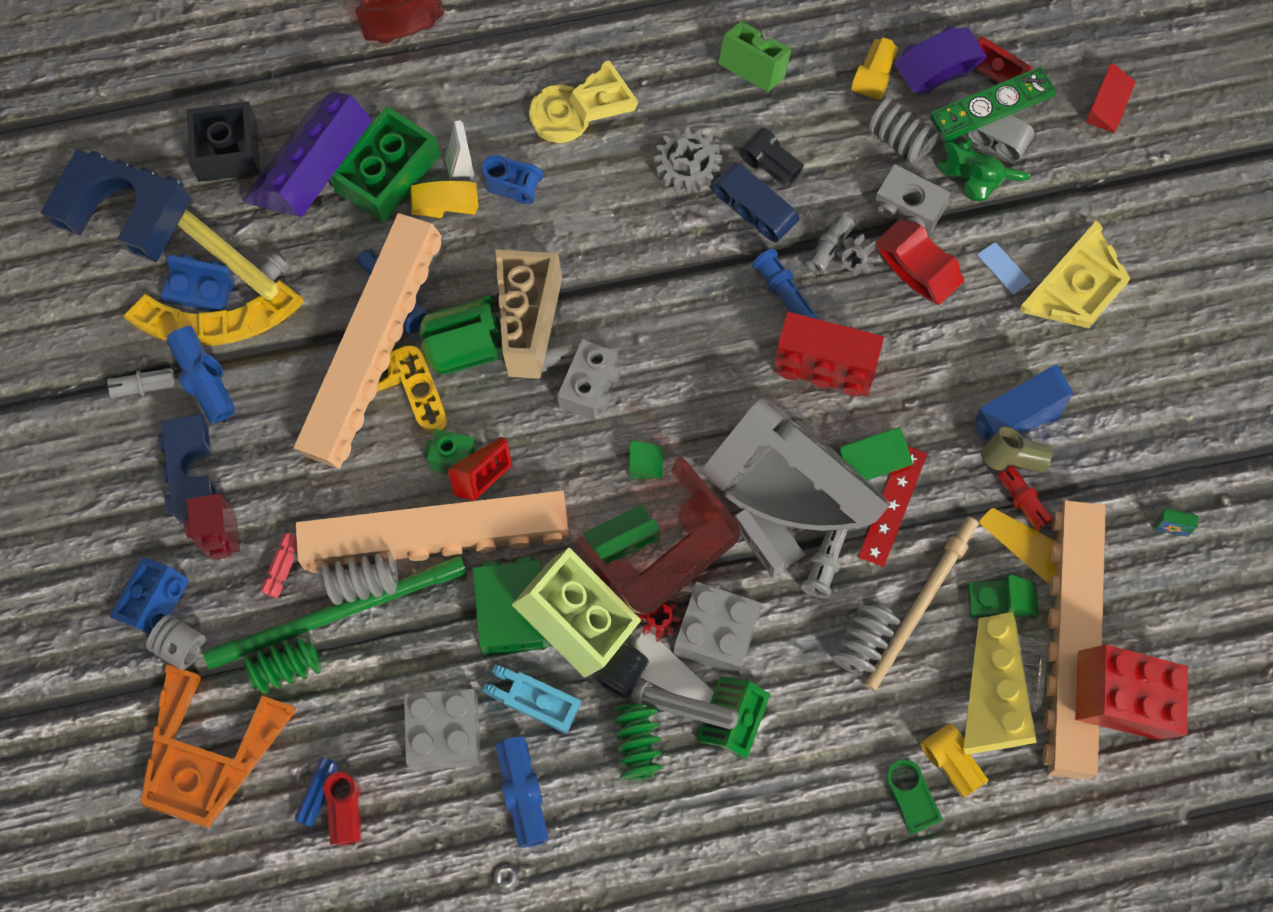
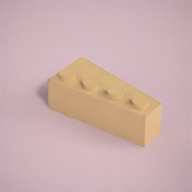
M495 249L502 350L508 377L540 379L562 282L558 253Z

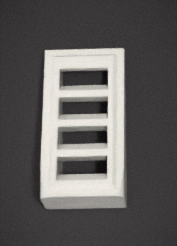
M461 120L454 121L445 155L450 181L472 179L474 176L465 130Z

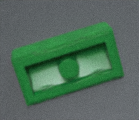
M900 427L839 448V455L867 481L913 465Z

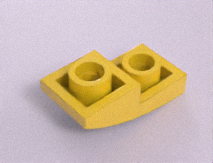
M436 181L412 185L410 187L411 215L442 218L445 211L475 215L479 208L477 182Z

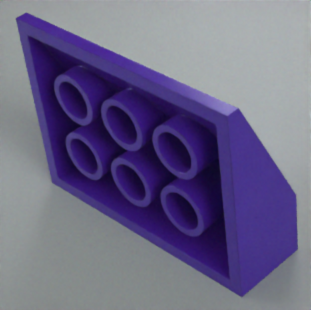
M330 92L311 106L242 200L249 205L302 217L373 120L352 95Z

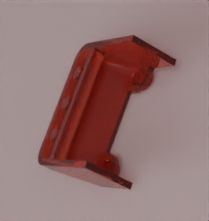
M682 456L676 460L671 472L691 494V497L682 504L679 510V520L688 531V535L640 574L628 562L623 560H615L605 565L582 536L576 540L574 551L584 563L633 612L640 615H648L656 611L730 550L740 538L741 529L737 520Z

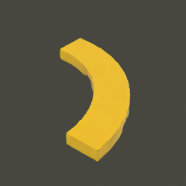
M279 280L276 282L279 293L272 300H266L260 295L247 302L246 306L228 312L227 310L199 312V314L185 313L179 309L166 306L144 294L123 317L139 330L167 341V336L174 330L181 329L184 326H192L202 346H214L234 343L263 333L292 315L305 302L300 295Z

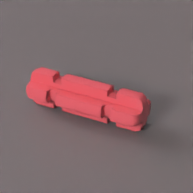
M284 533L279 543L281 548L276 550L267 572L269 577L264 579L261 586V592L269 597H279L283 588L281 582L286 581L295 559L293 553L297 552V536L294 534Z

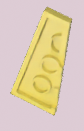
M1009 612L979 618L963 750L966 755L1037 743L1014 614Z

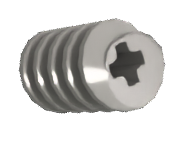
M887 97L876 109L871 119L869 130L873 134L879 133L880 140H888V145L891 148L898 147V153L901 156L908 154L907 160L910 163H915L933 148L939 134L936 133L929 138L930 126H926L920 131L918 127L921 120L917 118L912 123H909L908 121L912 113L907 111L900 116L899 112L902 105L899 103L891 109L889 106L892 102V97Z
M391 551L388 554V562H384L380 553L375 555V563L372 565L367 556L362 557L361 567H357L353 558L349 559L348 569L345 570L341 562L336 561L334 572L330 571L327 563L322 564L324 587L327 595L335 605L342 604L344 598L349 603L354 602L357 595L360 599L366 600L369 598L370 593L376 598L381 597L384 590L388 595L396 593L398 572Z
M863 598L864 605L859 606L857 609L858 617L853 618L850 623L853 629L846 630L844 634L847 641L840 642L838 646L840 652L834 653L832 657L833 661L840 667L857 675H862L863 671L874 673L876 668L868 662L869 659L880 661L882 656L875 648L886 649L888 646L881 636L892 637L894 632L887 626L888 623L892 625H899L900 620L893 615L889 608L870 598Z

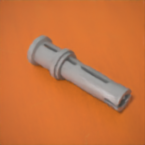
M848 529L826 530L819 552L815 553L810 560L812 568L808 579L802 583L801 589L805 593L821 599L830 597L832 591L829 587L834 573H838L840 569L838 556Z

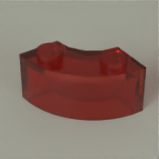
M363 0L355 10L364 39L378 41L382 44L390 43L394 39L403 38L421 30L430 29L445 13L442 0Z

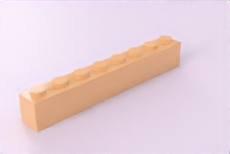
M400 213L397 214L295 443L294 449L305 457L338 469L341 468L343 461L349 457L355 433L363 425L364 413L369 401H372L377 393V383L380 376L389 366L390 354L394 344L402 336L405 319L408 313L413 310L419 287L427 279L430 262L440 249L442 235L432 223Z
M564 490L296 522L298 562L304 570H308L311 573H322V564L327 563L328 567H335L336 561H340L343 568L348 569V562L351 558L354 559L357 567H361L363 556H367L369 562H375V555L380 553L384 562H388L389 551L393 554L395 562L396 559L409 558L411 561H423L428 559L429 555L442 554L445 557H456L462 555V551L476 550L478 553H489L495 551L496 547L509 546L511 549H523L528 547L529 543L543 542L544 545H556L562 543L563 539H570Z
M1065 500L1059 510L1053 513L1052 530L1057 531V543H1053L1051 548V563H1056V576H1051L1049 593L1050 596H1055L1054 608H1050L1048 616V627L1053 629V642L1049 641L1047 647V662H1052V675L1047 676L1045 686L1046 696H1051L1050 709H1046L1044 717V729L1049 731V744H1045L1043 749V765H1048V776L1091 780L1098 775L1099 726L1075 720L1078 651L1102 645L1105 504Z

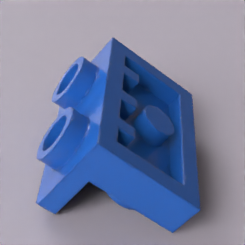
M180 254L179 257L167 256L166 262L170 270L160 296L164 302L210 312L226 309L235 279L225 264L218 261H209V263L197 261L194 257Z
M142 557L109 617L118 623L138 629L149 636L155 625L163 617L172 614L189 580L170 566Z

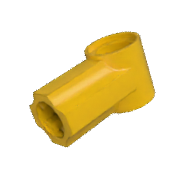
M884 37L874 39L864 65H860L856 72L851 91L881 101L889 81V72L899 50V47L892 40Z
M948 723L921 742V747L927 758L936 768L942 769L962 799L989 781L972 756L965 754L963 750L964 737L953 724Z

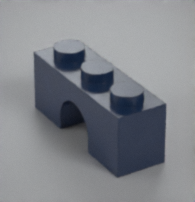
M201 414L161 421L163 433L158 434L160 450L162 453H165L166 464H162V475L165 483L169 484L170 493L165 495L166 508L168 513L173 514L180 524L184 523V518H188L187 499L217 494L216 485L209 475L200 477L188 476L189 468L195 460L212 456L209 425Z

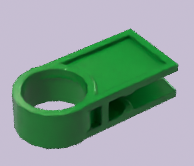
M905 759L893 763L886 773L885 780L909 834L912 835L940 823L943 820L918 765ZM896 767H909L916 774L917 782L912 790L903 791L894 786L891 775Z

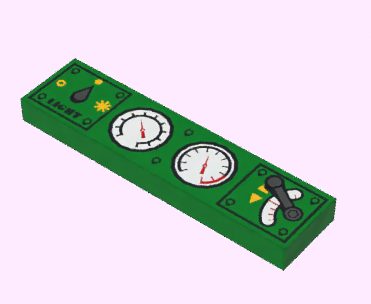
M1042 66L935 110L931 112L930 120L945 143L1052 98L1057 90Z

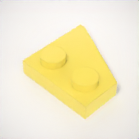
M605 61L596 74L592 73L586 78L584 84H580L574 89L569 99L583 122L635 111L638 100L610 61Z

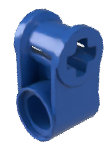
M501 155L489 156L482 163L483 183L488 192L513 199L522 204L534 203L536 198L534 194L538 182L542 181L544 177V172L540 168L529 163L508 159ZM496 172L503 174L500 177L490 176L491 174Z

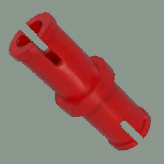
M1013 465L1007 467L1008 472L1006 473L1003 470L996 478L1014 499L1012 504L1016 509L1020 508L1034 526V529L1036 531L1043 529V522L1047 526L1054 518L1036 497L1038 492L1034 487L1030 488L1016 470V467Z

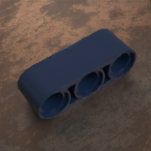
M737 162L732 163L711 184L717 197L774 243H777L799 222V216L790 204Z

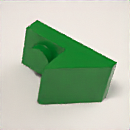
M1007 575L1004 581L969 582L967 585L970 618H984L1013 612L1015 618L1039 616L1036 582L1014 575Z

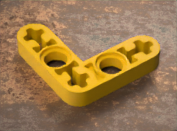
M405 346L391 351L390 363L387 368L389 371L388 375L383 380L378 381L377 392L403 383L421 430L428 434H434L436 429L443 430L447 423L446 413L422 352L415 346ZM409 356L415 360L414 364L418 374L413 376L408 365L405 364V358ZM418 383H426L430 387L427 395L423 397L414 396L412 389ZM430 404L433 414L436 416L434 424H430L426 420L427 414L424 405Z

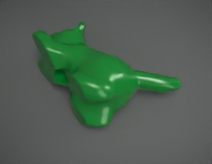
M972 138L959 143H954L953 141L946 142L944 147L948 159L941 160L938 163V169L944 175L960 177L965 180L964 194L972 201L987 200L991 192L996 190L1005 179L1019 182L1031 178L1029 173L1004 167L1003 163L995 157L974 151L971 148Z

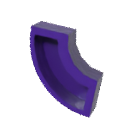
M950 26L918 45L914 43L907 46L902 51V56L894 64L912 92L929 94L949 80L957 77H966L987 55L969 28Z

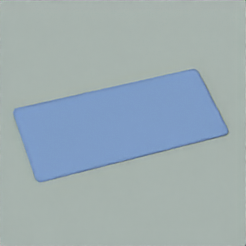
M996 242L978 254L979 258L1012 294H1015L1031 282Z

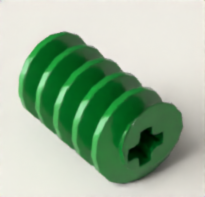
M310 634L309 642H305L300 635L296 636V647H292L287 640H284L283 652L280 653L271 645L270 657L267 658L258 650L257 662L253 663L247 655L244 656V665L251 685L255 691L258 688L264 695L270 692V682L276 689H281L283 687V677L289 684H294L296 682V672L302 679L309 677V667L316 674L322 672L321 660Z
M638 704L615 707V712L623 714L615 719V724L624 728L616 733V738L625 742L618 746L617 752L627 756L619 760L618 763L620 768L628 770L620 775V779L634 781L652 778L655 772L664 769V765L653 763L654 758L663 755L662 751L652 749V745L661 741V737L651 735L650 731L660 727V723L649 721V717L659 713L658 709Z

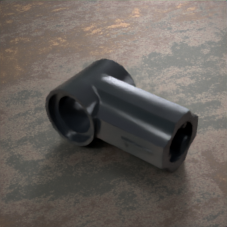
M763 127L759 128L739 149L741 158L754 169L761 167L785 187L791 186L798 179L804 167L803 163L780 146L777 137L770 130Z

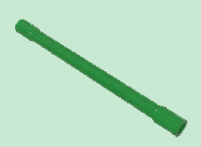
M461 555L437 563L429 569L399 579L396 593L393 595H388L384 590L382 596L377 598L370 593L369 598L366 600L360 599L358 595L354 602L349 603L345 599L340 605L332 604L241 639L230 640L203 651L205 662L209 670L262 648L431 585L441 584L467 574Z

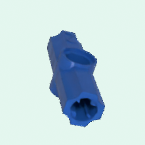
M184 326L171 332L167 336L166 342L182 370L179 373V381L188 393L196 396L209 423H218L231 417L235 413L234 410L236 408L220 380L223 376V370L219 362L211 355L206 354L192 326Z
M512 737L495 744L504 781H501L508 812L511 811L519 848L541 845L548 842L549 837L541 808V803H543L536 772L533 773L527 742L525 737Z

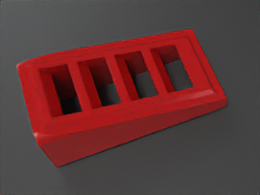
M500 437L459 461L448 470L455 496L475 501L513 466L507 438Z

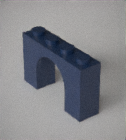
M76 149L40 213L56 228L81 236L95 209L106 197L119 191H133L136 193L135 206L117 240L131 254L157 262L192 198L184 190V184L172 176H167L165 179L147 168L142 167L138 170L120 159H116L114 162L98 152L91 151L87 153Z

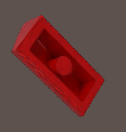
M979 37L977 42L987 57L974 69L1000 84L1034 69L1031 65L985 37Z
M1113 63L1109 65L1086 123L1115 133L1136 81Z

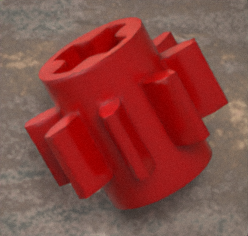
M660 597L659 602L653 605L646 601L647 614H638V617L641 619L640 622L647 623L642 630L643 635H648L651 632L655 635L656 642H659L661 636L666 634L673 638L674 631L672 625H681V618L672 617V614L677 610V605L667 606L664 604L663 597ZM657 614L664 615L662 625L655 624Z

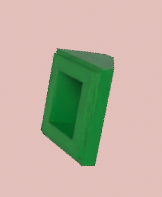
M630 441V479H663V446Z

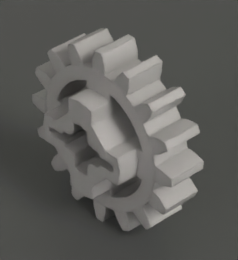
M686 127L685 134H680L677 129L674 130V138L671 139L665 135L663 137V145H657L654 165L656 166L657 177H663V185L665 187L673 183L674 192H678L681 187L685 188L687 194L691 193L692 187H696L699 192H702L703 183L711 186L713 178L720 175L722 155H719V144L712 145L713 136L711 135L703 138L701 129L696 134H691L689 127Z

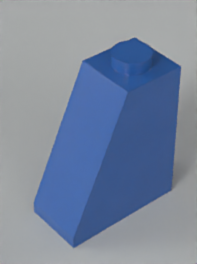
M1056 364L981 407L975 418V429L979 437L986 439L987 442L1004 426L1011 427L1022 434L1060 417L1074 392Z

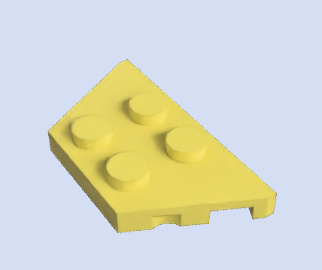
M1094 222L1026 299L1020 308L1022 313L1090 328L1130 280L1124 266L1118 262L1113 246H1108L1101 233L1103 228L1100 223Z

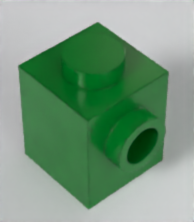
M436 429L433 439H428L426 443L424 457L427 458L432 471L449 474L448 470L453 465L475 453L478 448L474 437Z

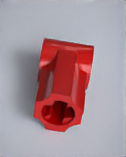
M345 772L333 773L326 779L323 789L327 798L330 845H347L362 842L359 804L361 795L360 784L355 778ZM342 781H348L350 784L349 794L345 798L337 799L335 796L337 784Z

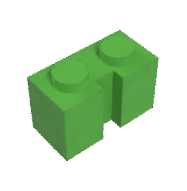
M740 21L724 34L718 64L751 82L758 88L769 92L785 78L792 49L773 38H770L768 41L762 39L760 31Z

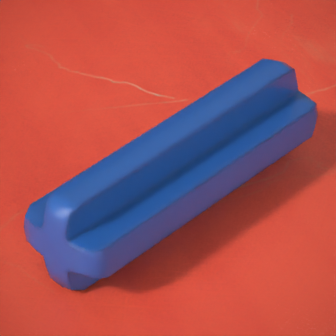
M323 757L319 759L295 815V820L298 823L309 827L314 825L325 800L324 783L338 769V764L335 761Z

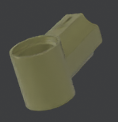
M1007 426L1001 427L981 450L983 461L991 468L1001 471L1008 465L1045 473L1051 466V458L1053 456L1050 445L1023 439L1019 432Z

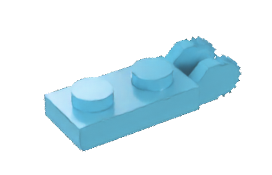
M494 665L491 672L499 679L513 683L509 693L494 685L485 684L481 690L483 693L500 702H504L505 706L565 734L568 733L582 704L581 700L521 672L517 674L499 665Z

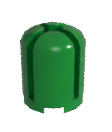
M490 295L430 312L421 319L419 338L422 341L423 354L428 364L438 374L450 375L504 359L501 325L497 315L492 314L491 308L496 307V304Z

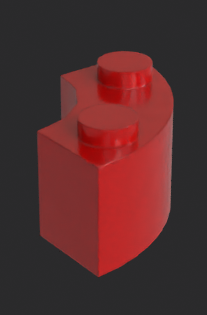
M899 219L876 241L875 245L896 275L916 293L936 305H940L965 281L959 269L960 264L958 260L936 246L928 237L925 228L919 223Z

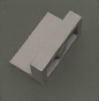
M747 509L735 515V528L772 579L805 558V553L784 525L749 513Z

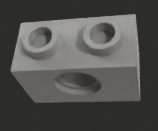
M894 164L877 192L874 209L889 219H903L912 223H919L925 228L929 236L946 209L951 192ZM911 200L914 201L916 205H909L904 201Z

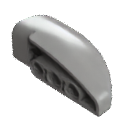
M760 399L750 408L701 470V473L725 493L724 496L737 506L747 509L752 514L771 522L800 529L826 531L868 526L875 523L891 505L874 486L802 422L791 421V417L769 399Z

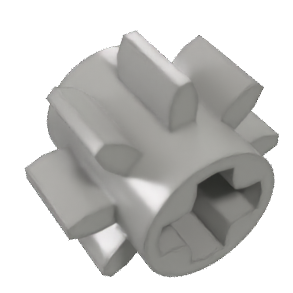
M864 234L859 235L855 241L851 237L847 238L843 242L846 248L837 253L838 256L842 257L843 265L841 268L853 271L854 276L858 275L862 269L869 273L874 268L872 262L880 257V254L875 253L874 245L876 242L865 239Z

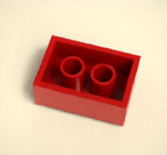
M787 312L777 347L774 372L779 373L781 377L788 380L802 379L810 381L819 388L833 387L841 389L850 396H868L884 336Z
M1107 644L1078 651L1075 720L1155 740L1187 735L1188 666Z

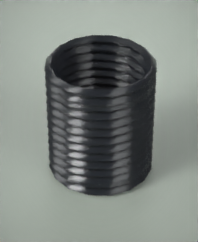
M623 643L605 667L601 669L597 675L598 677H596V681L609 692L626 699L640 678L639 676L648 666L647 664L650 663L649 659L636 648Z

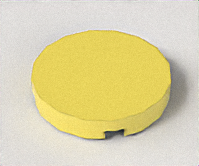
M562 84L552 85L541 90L542 93L538 94L537 97L535 95L530 104L529 116L531 126L538 136L549 142L564 143L572 141L583 134L588 127L589 121L583 122L569 101L572 91L576 88Z

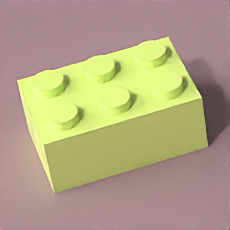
M570 548L552 558L512 604L584 678L605 667L641 621Z

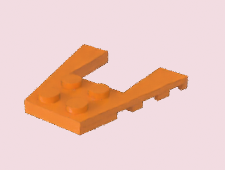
M167 664L165 667L164 689L161 690L158 705L160 710L157 727H154L152 754L151 759H148L140 804L146 808L209 829L294 715L296 709L292 705L261 696L235 759L174 740L201 677L196 673L187 670L182 671Z

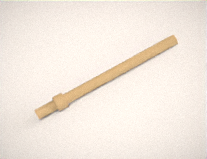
M967 517L956 536L950 537L944 547L945 554L900 624L887 648L882 653L880 661L874 666L876 668L874 673L871 672L864 682V685L870 690H877L957 559H962L967 551V542L979 525L978 521L974 518Z

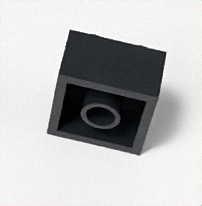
M249 102L187 109L189 164L198 182L260 175L257 120Z

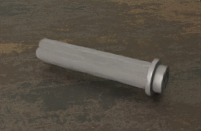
M647 681L642 684L637 683L632 692V702L638 705H647L648 707L727 729H734L737 725L739 713L736 710L652 688L651 683Z

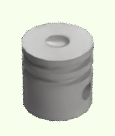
M167 615L151 631L146 648L148 651L154 652L156 656L161 657V659L183 671L196 661L204 647L206 638L200 632L175 619V617Z

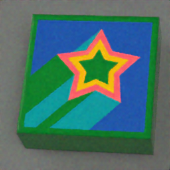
M1166 508L1156 519L1155 530L1189 537L1198 526L1199 516Z

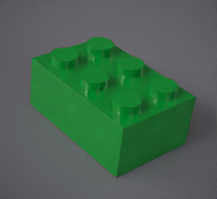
M386 106L365 130L330 178L333 189L337 194L381 223H384L410 193V187L416 185L439 159L440 151L437 139Z

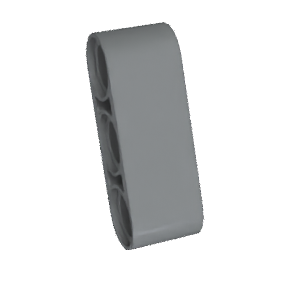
M957 92L948 105L971 95L965 92ZM1009 115L960 137L966 140L972 138V143L1006 160L1015 162L1021 158L1034 136V130L1028 123Z

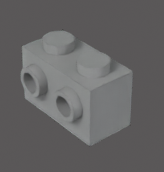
M581 340L557 395L559 408L595 421L599 411L604 412L610 399V394L607 392L611 383L616 384L620 377L622 365H619L618 352Z

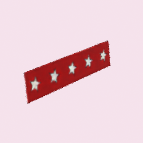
M909 446L907 447L913 465L891 472L883 492V496L891 505L875 523L871 524L858 556L860 559L883 568L928 454Z

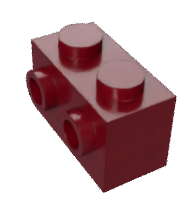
M221 493L187 499L188 518H184V529L187 538H191L194 541L195 547L200 548L207 557L212 559H225L230 557L231 553L240 552L237 516Z

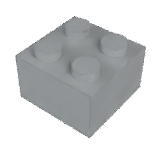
M696 582L675 642L674 655L740 676L760 615L762 603Z
M474 689L404 694L406 764L411 771L481 766L478 696Z

